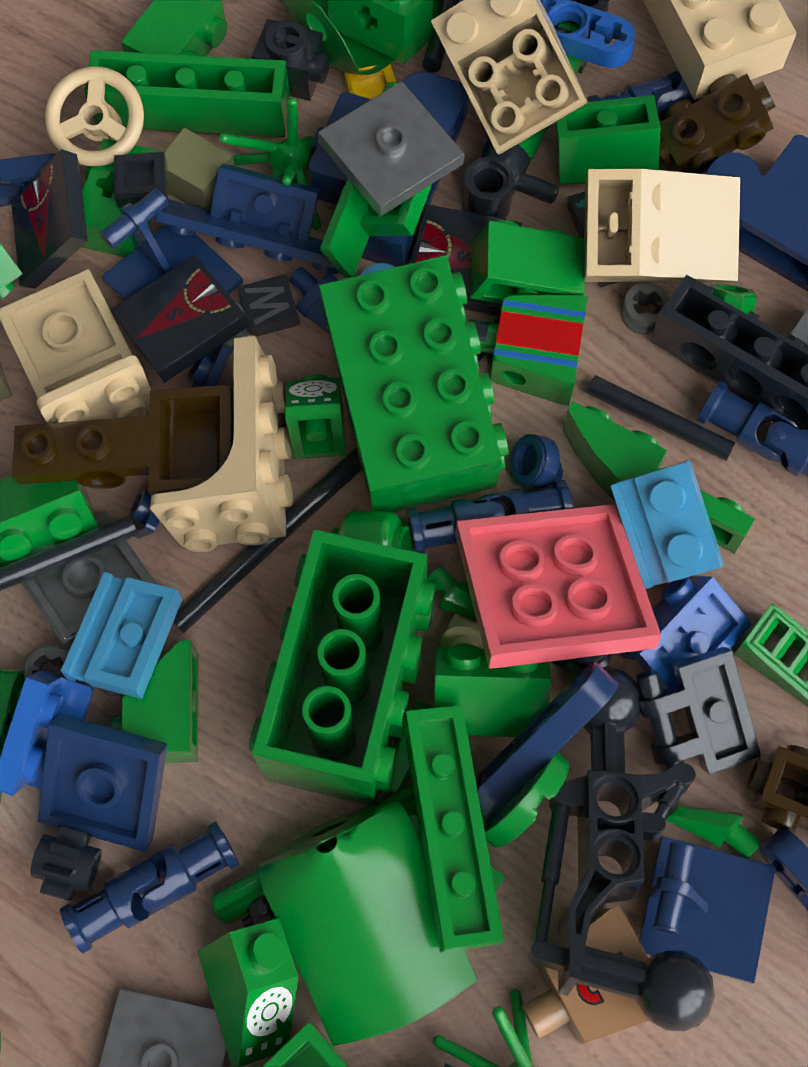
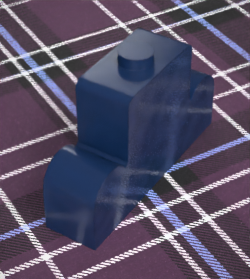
M426 72L412 73L405 77L402 82L456 143L468 110V94L462 82ZM349 92L342 93L326 127L371 99ZM319 127L313 140V157L309 163L311 186L320 189L319 200L337 205L348 178L318 143V132L324 129V127ZM440 179L432 183L425 205L431 204ZM425 205L413 236H369L361 258L375 263L390 264L394 267L406 265L419 232Z
M795 135L765 175L759 173L760 169L757 163L745 154L729 152L721 155L712 163L705 174L740 177L739 251L808 292V138L803 135Z

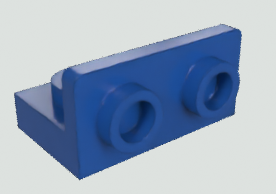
M693 575L669 583L661 594L663 599L653 609L661 633L658 647L656 649L623 652L620 654L623 658L637 660L645 671L657 670L663 689L677 686L672 667L673 663L723 646L730 649L752 626V623L714 577Z
M42 669L25 678L0 756V792L13 796L25 785L42 789L49 724L58 714L84 721L94 692L93 686L77 680L76 682L70 681L64 676Z

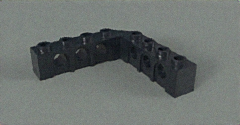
M686 274L660 311L650 342L716 381L720 382L722 380L728 384V388L755 404L761 402L791 419L798 425L800 430H808V349L804 347L806 342L797 337L794 341L758 321L759 315L752 311L748 314L714 296L712 288Z

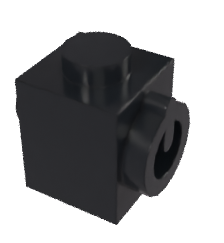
M267 19L252 55V59L286 61L290 96L311 101L317 83L323 84L329 71L330 56L324 54L322 32L303 28L301 24L291 20L275 21Z

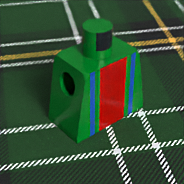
M508 295L503 299L499 323L469 319V322L475 323L481 352L494 354L491 380L496 384L569 406L575 383L588 296Z

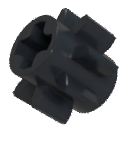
M61 825L57 837L47 834L41 837L30 869L31 877L44 880L40 893L72 901L75 889L85 892L91 890L102 857L101 849L89 846L92 839L91 833Z

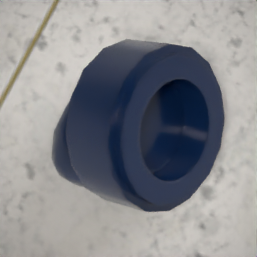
M526 434L516 442L510 454L509 463L511 475L515 482L522 486L543 488L547 485H555V481L562 480L563 468L560 462L559 450L554 440L537 434Z

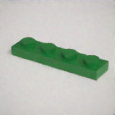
M458 705L406 711L404 713L403 729L439 952L446 953L499 945L504 942L463 707Z

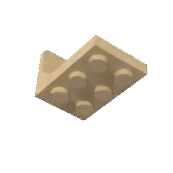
M89 269L0 308L1 323L38 398L36 403L47 423L147 416L151 388L138 358L132 355Z
M255 335L234 338V439L227 460L211 478L198 486L187 490L151 496V511L180 546L190 551L207 552L214 550L217 545L238 542L244 545H261L270 538L286 536L285 507L292 506L293 502L291 481L289 476L285 474L284 460L290 459L292 455L289 432L284 427L287 383L285 381L279 382L272 355L264 354Z

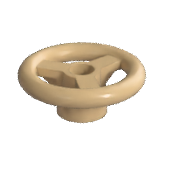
M98 66L84 67L62 78L50 93L45 109L47 133L58 151L63 149L77 154L79 164L85 166L108 165L114 162V155L128 154L137 143L144 122L142 101L133 84L120 73ZM88 83L87 102L80 108L79 115L60 123L61 108L67 96L75 88ZM105 83L117 89L127 103L129 111L127 128L122 126L121 118L114 108L104 100ZM103 113V119L99 124L90 125L91 119L95 114ZM83 133L92 143L101 145L103 138L117 142L104 150L86 151L73 145L69 139Z

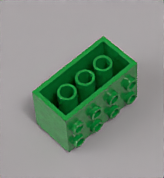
M447 255L319 285L326 326L372 510L398 512L496 488L499 472L505 469L504 456L508 455L507 440L502 424L492 425L490 405L494 404L492 384L488 372L478 373L479 366L476 354L481 353L477 329L474 322L466 323L463 305L467 304V295L464 281L460 272L451 273Z
M313 530L307 554H302L298 562L295 575V587L298 588L293 606L287 607L283 616L280 629V640L283 643L278 661H272L267 674L264 693L268 697L262 717L258 716L256 718L249 741V751L252 752V756L266 781L366 805L376 804L379 792L389 794L396 767V760H394L395 748H390L392 736L401 739L403 737L404 713L409 711L410 705H407L409 692L404 691L405 683L416 684L422 659V652L420 650L423 637L417 636L418 630L429 631L435 605L433 597L436 583L427 582V554Z

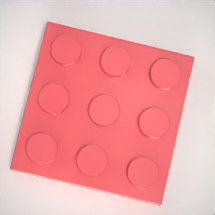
M616 504L457 521L455 536L489 669L656 649L658 647L661 633Z

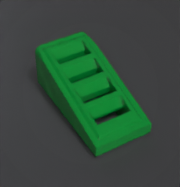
M771 603L734 655L808 707V679L804 682L797 676L808 660V631L790 615ZM774 633L781 639L770 653L762 645L770 634ZM791 645L799 653L789 667H787L780 659Z

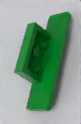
M397 82L386 83V84H385V87H384V89H383V92L386 91V90H388L389 88L393 87L394 85H396V84H398V83H397ZM347 179L328 229L324 234L321 251L343 277H353L369 236H413L432 184L380 217L352 182Z

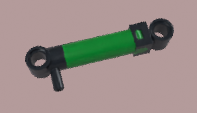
M571 0L604 12L608 11L609 0ZM562 21L555 26L557 31L566 34L573 33L580 28L573 21ZM566 54L575 75L576 73L582 74L587 61ZM549 126L500 155L497 154L489 138L479 158L473 161L465 171L463 186L464 211L505 219L509 215L515 191L548 204H553L559 194V187L525 173ZM490 190V191H493V192H495V193L487 194V193H483V192H481V191Z

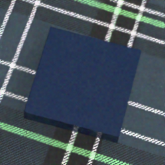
M58 714L49 724L38 822L57 828L63 825L91 833L93 838L146 852L154 837L168 743Z

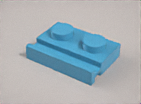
M690 459L611 485L645 589L661 583H669L715 570L723 566L724 562Z
M104 572L61 669L62 674L70 681L76 682V680L89 683L93 687L142 699L183 599L178 590L128 577L124 580L113 577L111 573Z

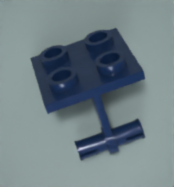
M153 188L150 193L135 205L131 203L126 204L120 209L121 216L99 232L103 241L112 250L116 249L120 243L132 234L136 249L101 276L103 282L123 301L193 255L197 256L228 294L243 283V278L197 234H177L166 228L167 224H165L152 235L147 222L162 209L169 206L168 200L157 188Z
M662 836L659 842L639 938L646 954L651 956L666 950H684L700 959L711 973L751 984L755 983L776 866Z

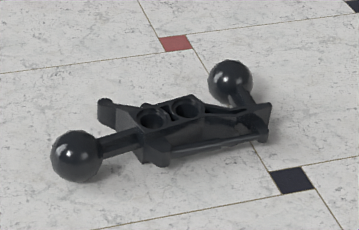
M606 666L602 668L616 679L619 685L604 707L583 726L590 733L591 770H588L586 776L565 781L554 798L551 797L549 800V808L552 813L541 882L544 884L535 941L528 953V957L536 965L558 970L559 994L568 996L576 983L633 998L637 1000L639 1007L653 1024L666 1031H686L699 1026L709 1016L715 998L713 977L700 959L684 950H666L651 955L645 962L586 946L590 919L605 903L631 900L645 881L643 840L655 841L658 839L666 827L665 817L668 812L674 810L680 797L686 793L696 776L694 768L682 762L677 763L662 774L625 773L624 732L631 729L640 718L639 700L642 696L638 683L625 671ZM597 801L611 802L618 808L621 816L606 814L601 810ZM654 803H658L654 813L642 812ZM569 816H577L578 888L558 925V945L547 943L555 886L559 884L568 819ZM598 856H608L615 859L622 868V874H613L605 870L599 863Z

